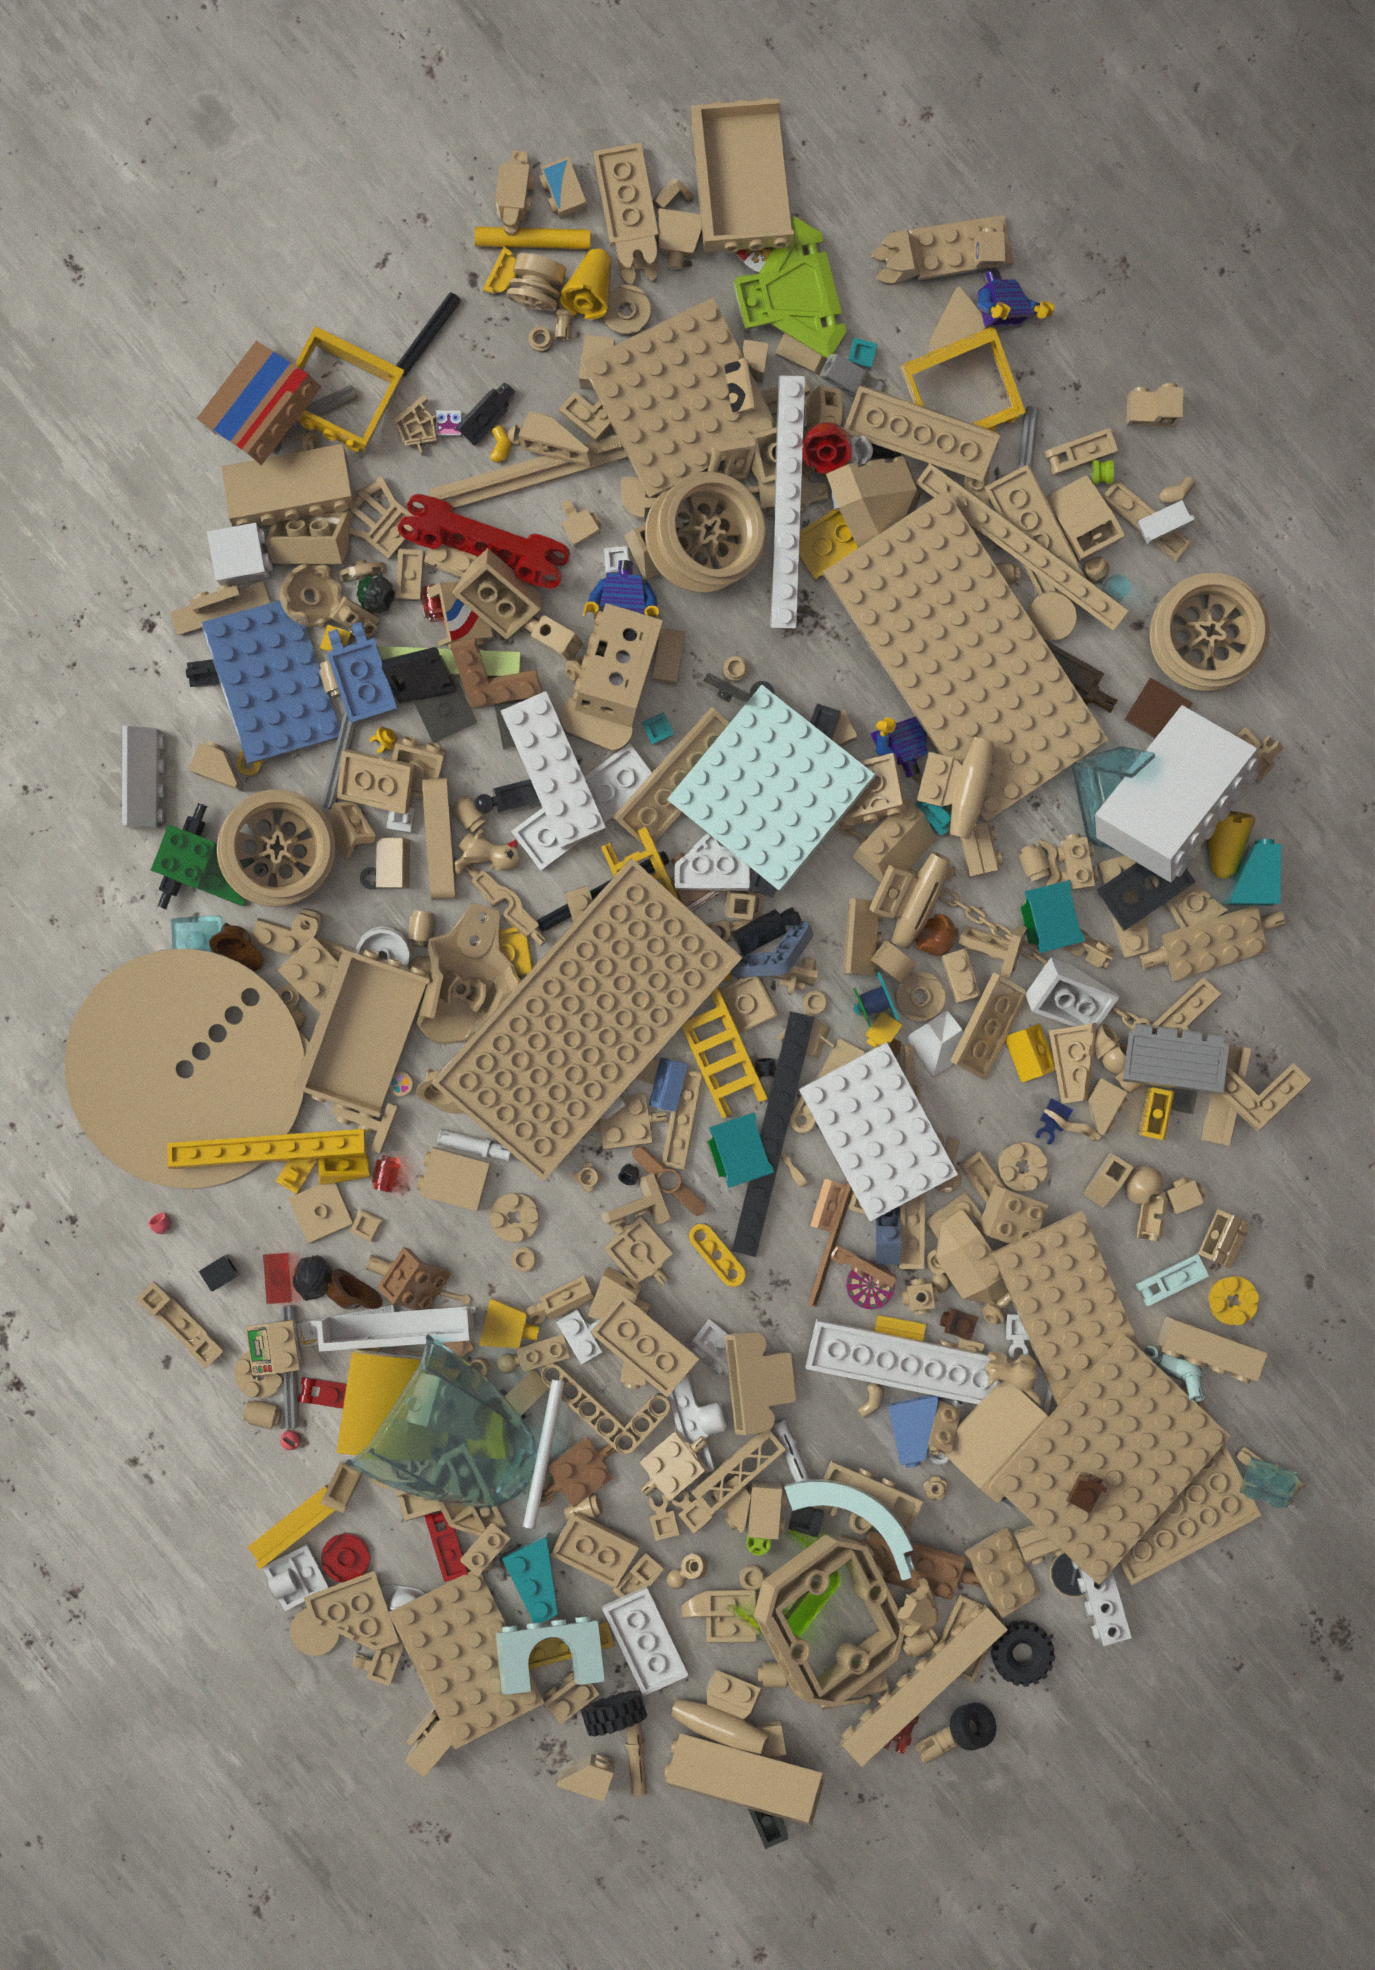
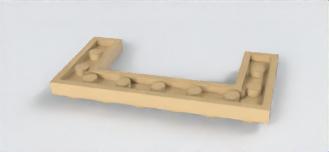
M1203 977L1153 1024L1152 1031L1157 1035L1158 1026L1178 1029L1177 1037L1181 1038L1182 1030H1190L1188 1027L1221 996V993ZM1293 1063L1258 1096L1227 1066L1224 1092L1220 1096L1259 1132L1311 1082V1079Z

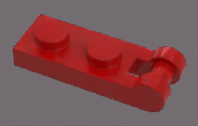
M302 1377L301 1385H303L302 1394H299L298 1402L343 1409L347 1384ZM313 1387H320L319 1396L311 1395Z
M442 1511L437 1514L425 1515L444 1582L456 1579L464 1574L468 1575L467 1567L460 1561L463 1553L455 1528L448 1525ZM444 1522L446 1529L438 1531L436 1524Z

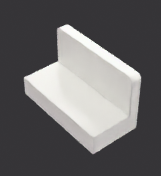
M1183 500L1137 521V525L1148 545L1192 524L1195 517L1194 515H1189Z

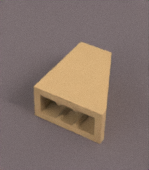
M960 286L955 289L928 343L927 348L929 350L927 353L987 329L983 322L982 313ZM951 359L946 360V361H944V362H942V363H940V364H941L942 366H944V365H945L948 361H950Z

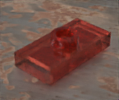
M289 1252L263 1254L267 1304L292 1302Z

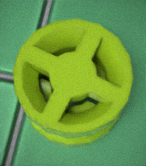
M1092 460L1091 479L1094 485H1098L1100 482H1105L1107 485L1113 484V460H1107L1106 462Z
M747 1534V1548L753 1555H764L770 1550L771 1539L748 1537Z

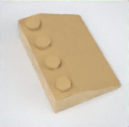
M1000 1380L957 1427L951 1454L944 1451L941 1452L998 1504L1004 1496L990 1482L1050 1415L1025 1392L1005 1380Z

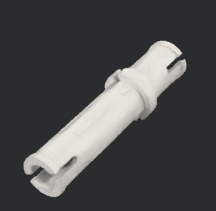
M440 1129L437 1144L477 1153L482 1155L483 1158L492 1157L509 1162V1157H511V1152L503 1145L491 1142L492 1139L486 1138V1140Z
M786 1419L774 1422V1432L778 1441L786 1449L783 1453L795 1482L810 1480L796 1446L798 1442L796 1438L792 1437Z

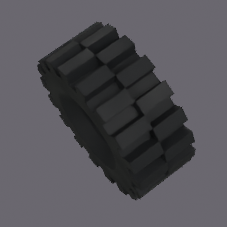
M1022 1620L1019 1623L1012 1621L1011 1625H1005L1008 1630L991 1645L993 1664L999 1675L1005 1681L1012 1682L1015 1686L1023 1684L1024 1687H1029L1030 1683L1036 1685L1039 1683L1038 1680L1041 1678L1045 1679L1048 1676L1047 1672L1053 1668L1052 1662L1055 1661L1054 1645L1045 1630L1036 1623L1032 1622L1031 1624L1027 1620ZM1024 1643L1031 1647L1032 1656L1028 1661L1018 1662L1013 1657V1650L1018 1644Z
M638 1690L611 1695L607 1698L599 1699L597 1702H592L581 1709L587 1733L593 1737L603 1736L607 1733L612 1734L615 1731L632 1727L634 1724L645 1720L648 1716L641 1693Z

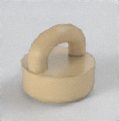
M1093 557L1086 562L1083 570L1087 578L1093 584H1097L1107 577L1109 564L1104 557Z

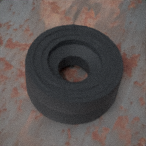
M981 1703L963 1705L957 1708L950 1718L951 1735L957 1745L965 1750L973 1751L984 1748L991 1744L996 1736L997 1726L994 1715L988 1707ZM970 1720H973L976 1723V1733L972 1732L970 1729Z

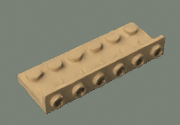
M894 753L860 761L876 777L833 830L852 829L855 827V824L863 822L865 824L875 823L879 821L878 818L886 816L889 818L899 817L902 815V812L909 810L908 805L904 802L897 759Z

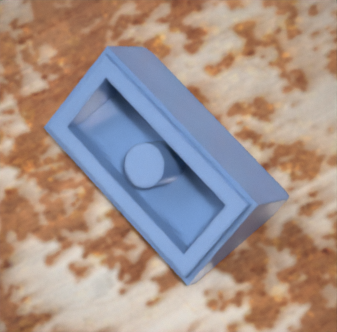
M660 1058L649 1105L670 1111L677 1110L688 1067L686 1063Z

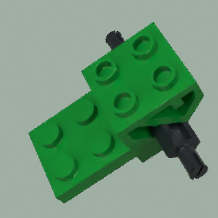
M197 803L193 817H187L183 829L170 824L166 828L150 871L164 876L159 887L162 895L157 906L167 910L171 896H177L182 883L243 906L246 899L230 887L220 870L217 859V843L201 837L205 826L202 818L208 806ZM252 858L241 860L240 863L243 869H245L254 861ZM256 864V865L254 866V873H255V874H256V872H257L258 867H259L260 864Z

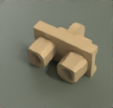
M345 596L341 599L338 608L330 615L333 620L352 631V624L362 622L366 638H370L377 629L376 624L380 620L377 615L366 611L362 606Z
M805 957L802 959L801 967L793 966L786 974L771 977L781 979L780 985L789 987L788 994L793 995L794 988L804 990L805 984L815 985L818 974L816 960Z

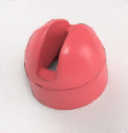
M163 1212L156 1214L148 1222L149 1227L157 1234H164L163 1230L170 1229L169 1218Z
M294 1430L285 1431L280 1438V1444L286 1450L296 1449L301 1442L299 1433ZM285 1436L295 1442V1445L293 1446L285 1441Z

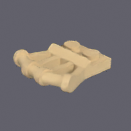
M381 475L376 478V482L363 489L359 488L356 492L357 496L354 498L355 507L348 509L350 513L349 535L366 540L390 560L407 540L398 532V524L401 518L413 515L395 501ZM382 489L391 506L386 510L370 496ZM364 501L383 515L377 523L373 522L359 510ZM354 515L371 528L369 533L350 527ZM403 525L408 531H414L411 526Z

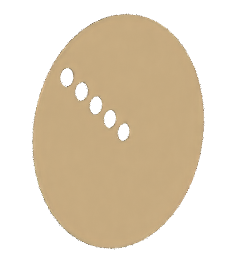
M169 949L148 953L128 961L104 977L93 988L79 1008L69 1032L65 1052V1079L71 1106L83 1131L94 1146L116 1166L135 1177L157 1185L173 1188H203L239 1178L261 1163L169 1169L167 1167V1143L288 1134L298 1115L304 1092L294 1089V1084L305 1054L299 1030L289 1009L277 992L258 974L233 959L213 952L197 949ZM253 988L259 993L260 999L255 1006H247L243 1003L241 996L245 989ZM231 1006L239 1007L243 1012V1019L238 1024H231L225 1018V1012ZM220 1024L225 1027L227 1036L224 1041L214 1042L209 1037L211 1026ZM198 1042H204L210 1047V1056L205 1060H198L193 1055V1046ZM182 1060L190 1061L194 1066V1073L189 1078H182L176 1072V1066Z

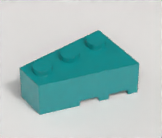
M547 1532L505 1553L502 1557L533 1623H542L557 1616L559 1611Z

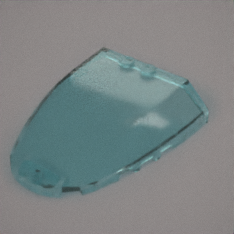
M427 1334L425 1337L426 1346L418 1369L369 1446L353 1459H348L346 1464L350 1468L378 1482L422 1498L479 1508L505 1504L517 1497L533 1477L538 1453L535 1438L519 1413L487 1378L452 1349Z

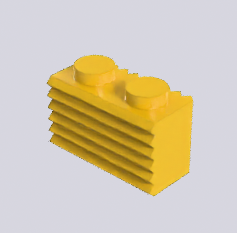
M1148 1087L1146 1089L1148 1092L1145 1093L1147 1097L1144 1098L1146 1102L1143 1103L1145 1107L1142 1108L1144 1112L1141 1113L1143 1115L1140 1122L1141 1126L1138 1127L1140 1131L1137 1133L1140 1136L1165 1140L1175 1092Z

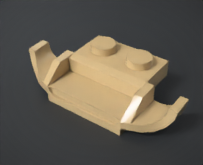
M755 1590L703 1592L692 1597L681 1606V1619L691 1617L706 1618V1643H756V1619L753 1615L760 1592Z

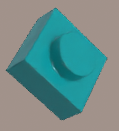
M854 338L848 360L859 367L871 369L877 343Z
M664 712L641 722L652 745L674 735Z

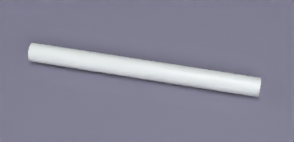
M552 1379L523 1523V1527L535 1529L565 1382L558 1379Z

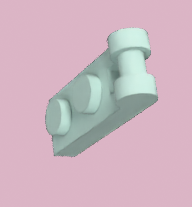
M1196 1253L1148 1278L1140 1280L1135 1285L1138 1291L1141 1290L1145 1305L1150 1306L1209 1277L1199 1255ZM1157 1283L1160 1291L1153 1294L1150 1286Z

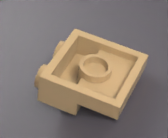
M404 736L403 739L399 738L395 743L392 760L414 765L411 796L423 799L422 779L440 778L446 750H442V746L438 743L428 742L427 745L417 743L418 739L415 737Z

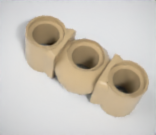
M1102 1024L1096 1029L1093 1054L1098 1059L1102 1057V1063L1109 1072L1117 1074L1115 1079L1119 1081L1122 1088L1132 1093L1142 1084L1123 1081L1127 1046L1123 1043H1118L1120 1038L1109 1025Z

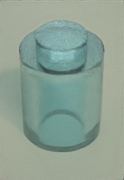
M1116 574L1104 583L1102 590L1117 602H1120L1128 595L1130 582L1125 576Z

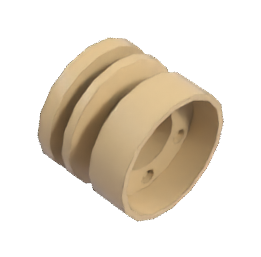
M529 253L517 254L513 272L521 278L510 279V286L513 288L507 290L506 296L511 301L529 309L555 311L557 308V301L555 300L559 299L560 292L551 286L559 287L563 285L567 269L563 264L543 256Z

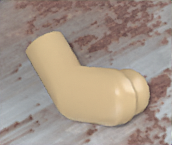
M870 1383L867 1387L870 1393L869 1400L858 1408L864 1419L882 1406L884 1389L879 1384Z

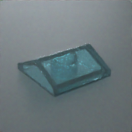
M221 916L171 918L172 949H197L213 952L209 947V940L213 935L220 932Z

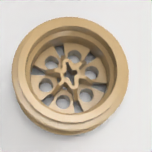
M699 472L681 479L657 497L646 519L645 540L653 564L669 582L690 592L710 593L729 586L753 570L764 551L766 524L758 501L742 483L722 473ZM686 498L689 503V510L683 503V500ZM716 506L722 510L719 515L717 513L713 514ZM697 507L700 508L703 511V513L697 511ZM677 516L682 519V521H683V526H680V525L677 523V521H676V517H677ZM705 528H707V535H708V536L703 539V537L705 536V533H706V529H705ZM727 537H735V544L725 540ZM718 548L721 551V557L717 555ZM694 556L700 559L701 564L694 561ZM712 563H715L718 569H713Z
M1223 573L1197 574L1178 583L1157 605L1150 623L1149 640L1151 650L1161 670L1177 684L1196 691L1224 689L1247 676L1261 661L1269 641V618L1262 600L1245 582ZM1199 595H1208L1207 608L1204 610L1202 609ZM1216 606L1221 609V618L1212 616L1211 607ZM1236 607L1242 616L1229 621L1226 616ZM1187 609H1193L1197 612V620L1192 621L1187 618ZM1174 615L1182 620L1184 626L1172 623ZM1230 626L1236 630L1235 638L1227 637L1226 627ZM1212 627V633L1215 635L1207 637V632L1204 629ZM1178 631L1185 632L1187 635L1186 643L1178 642L1176 639ZM1200 641L1207 643V646L1202 645ZM1231 643L1242 645L1244 649L1240 654L1229 647ZM1186 646L1188 651L1181 657L1177 650ZM1216 649L1225 651L1226 659L1224 661L1216 658ZM1192 651H1197L1201 654L1202 660L1200 663H1194L1191 660L1190 654ZM1207 658L1213 663L1214 670H1207Z
M266 790L244 799L225 819L217 840V859L227 883L243 898L262 906H286L311 895L326 880L335 857V838L326 815L310 799L287 790ZM273 810L282 811L279 824L274 825ZM265 821L269 824L270 830L267 834H261L257 830L258 822ZM289 823L294 827V834L292 836L283 834V824ZM244 824L253 831L254 837L240 832ZM308 828L312 838L298 841L296 836ZM277 838L278 846L282 847V850L277 853L275 860L274 850L270 849V846L274 845ZM250 841L256 846L254 854L244 852V842ZM299 845L304 848L305 856L299 859L293 855L292 850L294 846ZM252 858L254 863L243 869L240 861ZM296 862L310 868L305 876L294 866ZM256 864H263L266 867L267 873L265 876L259 877L254 873V866ZM280 866L290 868V878L283 879L279 875ZM270 873L275 875L276 887L267 886Z

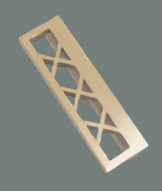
M1229 1045L1227 1066L1244 1081L1251 1049ZM1211 1093L1201 1140L1230 1146L1237 1112L1219 1094Z
M770 1430L757 1433L692 1489L690 1493L712 1515L786 1449ZM770 1438L778 1450L771 1456L761 1455L762 1444ZM758 1448V1455H752L751 1453ZM747 1457L757 1458V1468L753 1472H742L743 1460ZM761 1458H768L760 1465ZM739 1465V1471H732ZM728 1473L738 1474V1485L733 1489L723 1488L724 1477ZM742 1474L748 1475L744 1480L741 1481ZM720 1481V1488L713 1487ZM709 1490H720L719 1501L713 1507H710L702 1496ZM723 1491H730L722 1498Z

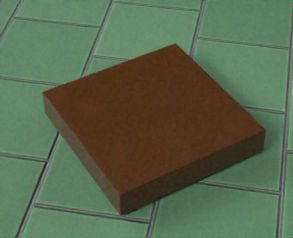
M1150 677L1124 721L1155 739L1182 705L1189 709L1192 702Z

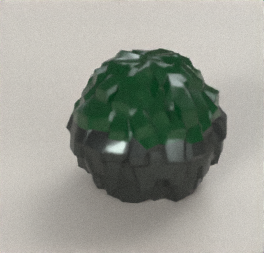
M371 574L358 582L356 596L366 611L381 613L390 609V605L395 599V591L392 589L393 584L383 575Z

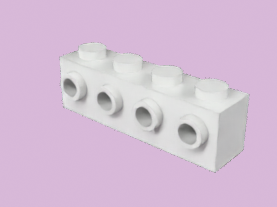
M1072 1561L1074 1569H1079L1081 1578L1077 1579L1081 1593L1086 1592L1087 1602H1084L1088 1617L1092 1616L1094 1621L1091 1630L1095 1641L1099 1640L1104 1647L1132 1638L1113 1571L1098 1585Z

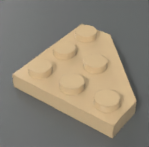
M375 1571L304 1597L311 1621L374 1651L399 1643Z

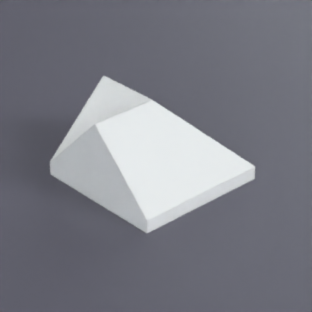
M946 1009L907 1035L906 1038L914 1046L915 1052L931 1076L935 1077L953 1065L950 1060L964 1031Z

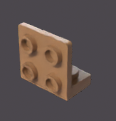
M403 1247L377 1288L394 1305L413 1310L429 1309L433 1304V1301L445 1286L451 1272L448 1269L423 1263L411 1249Z

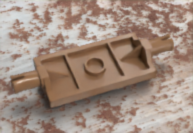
M869 1531L867 1539L863 1538V1540L843 1534L840 1536L841 1538L855 1540L863 1545L867 1544L874 1553L873 1559L882 1569L885 1583L917 1591L921 1586L919 1580L924 1577L929 1583L932 1595L949 1600L953 1599L957 1584H960V1582L982 1588L974 1570L964 1568V1556L912 1543L913 1550L906 1552L905 1555L911 1556L915 1570L911 1571L912 1578L902 1581L892 1551L881 1534Z

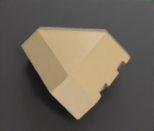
M904 456L895 457L894 461L886 463L885 459L868 461L866 465L858 467L857 463L848 464L826 474L838 507L858 548L914 512L921 494L917 484H915L916 481L909 463Z

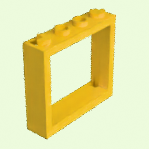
M314 326L295 366L304 370L317 346L389 382L390 385L363 438L306 410L301 413L297 420L300 421L303 427L309 430L316 429L322 432L323 436L331 441L338 440L344 443L353 452L360 451L365 453L403 379L404 370Z
M989 327L899 365L913 403L925 407L913 374L989 343L1011 406L974 421L972 424L993 431L998 428V424L1005 421L1006 423L1015 422L1016 419L1020 418L1021 414L1026 413L995 328Z

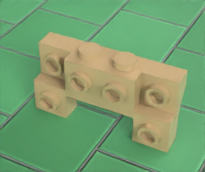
M832 1460L830 1461L823 1479L847 1483L873 1495L894 1513L907 1534L909 1533L922 1506V1499L899 1490L896 1487L897 1483L883 1477L881 1481L874 1478V1473L867 1469L860 1468L858 1471ZM827 1505L812 1506L827 1511L835 1516L838 1507Z

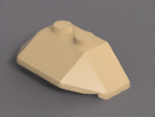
M959 1209L940 1223L936 1260L962 1299L987 1303L991 1301L995 1303L1008 1293V1290L992 1255L993 1251L963 1209Z
M463 1443L443 1454L428 1486L448 1525L480 1536L490 1523H494L500 1529L504 1528L506 1524L465 1444Z

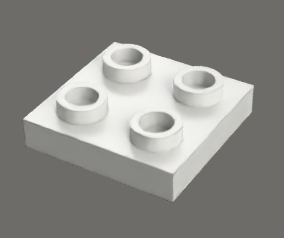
M308 1543L271 1561L263 1567L268 1577L269 1587L275 1598L280 1601L284 1611L304 1602L305 1596L330 1588Z

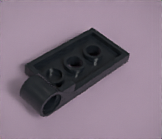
M1136 862L1095 891L1121 929L1125 931L1196 881L1187 868L1180 877L1176 876L1172 882H1169ZM1147 876L1156 878L1157 887L1154 890H1149L1145 887L1144 880ZM1127 890H1133L1137 894L1135 903L1128 904L1125 902L1124 893Z

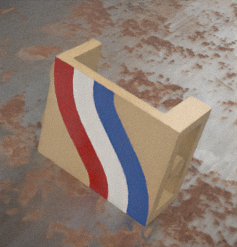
M459 581L442 582L427 588L429 598L440 597L448 638L438 641V646H449V649H451V642L476 638L478 646H482L485 640L493 637L491 626L452 594Z

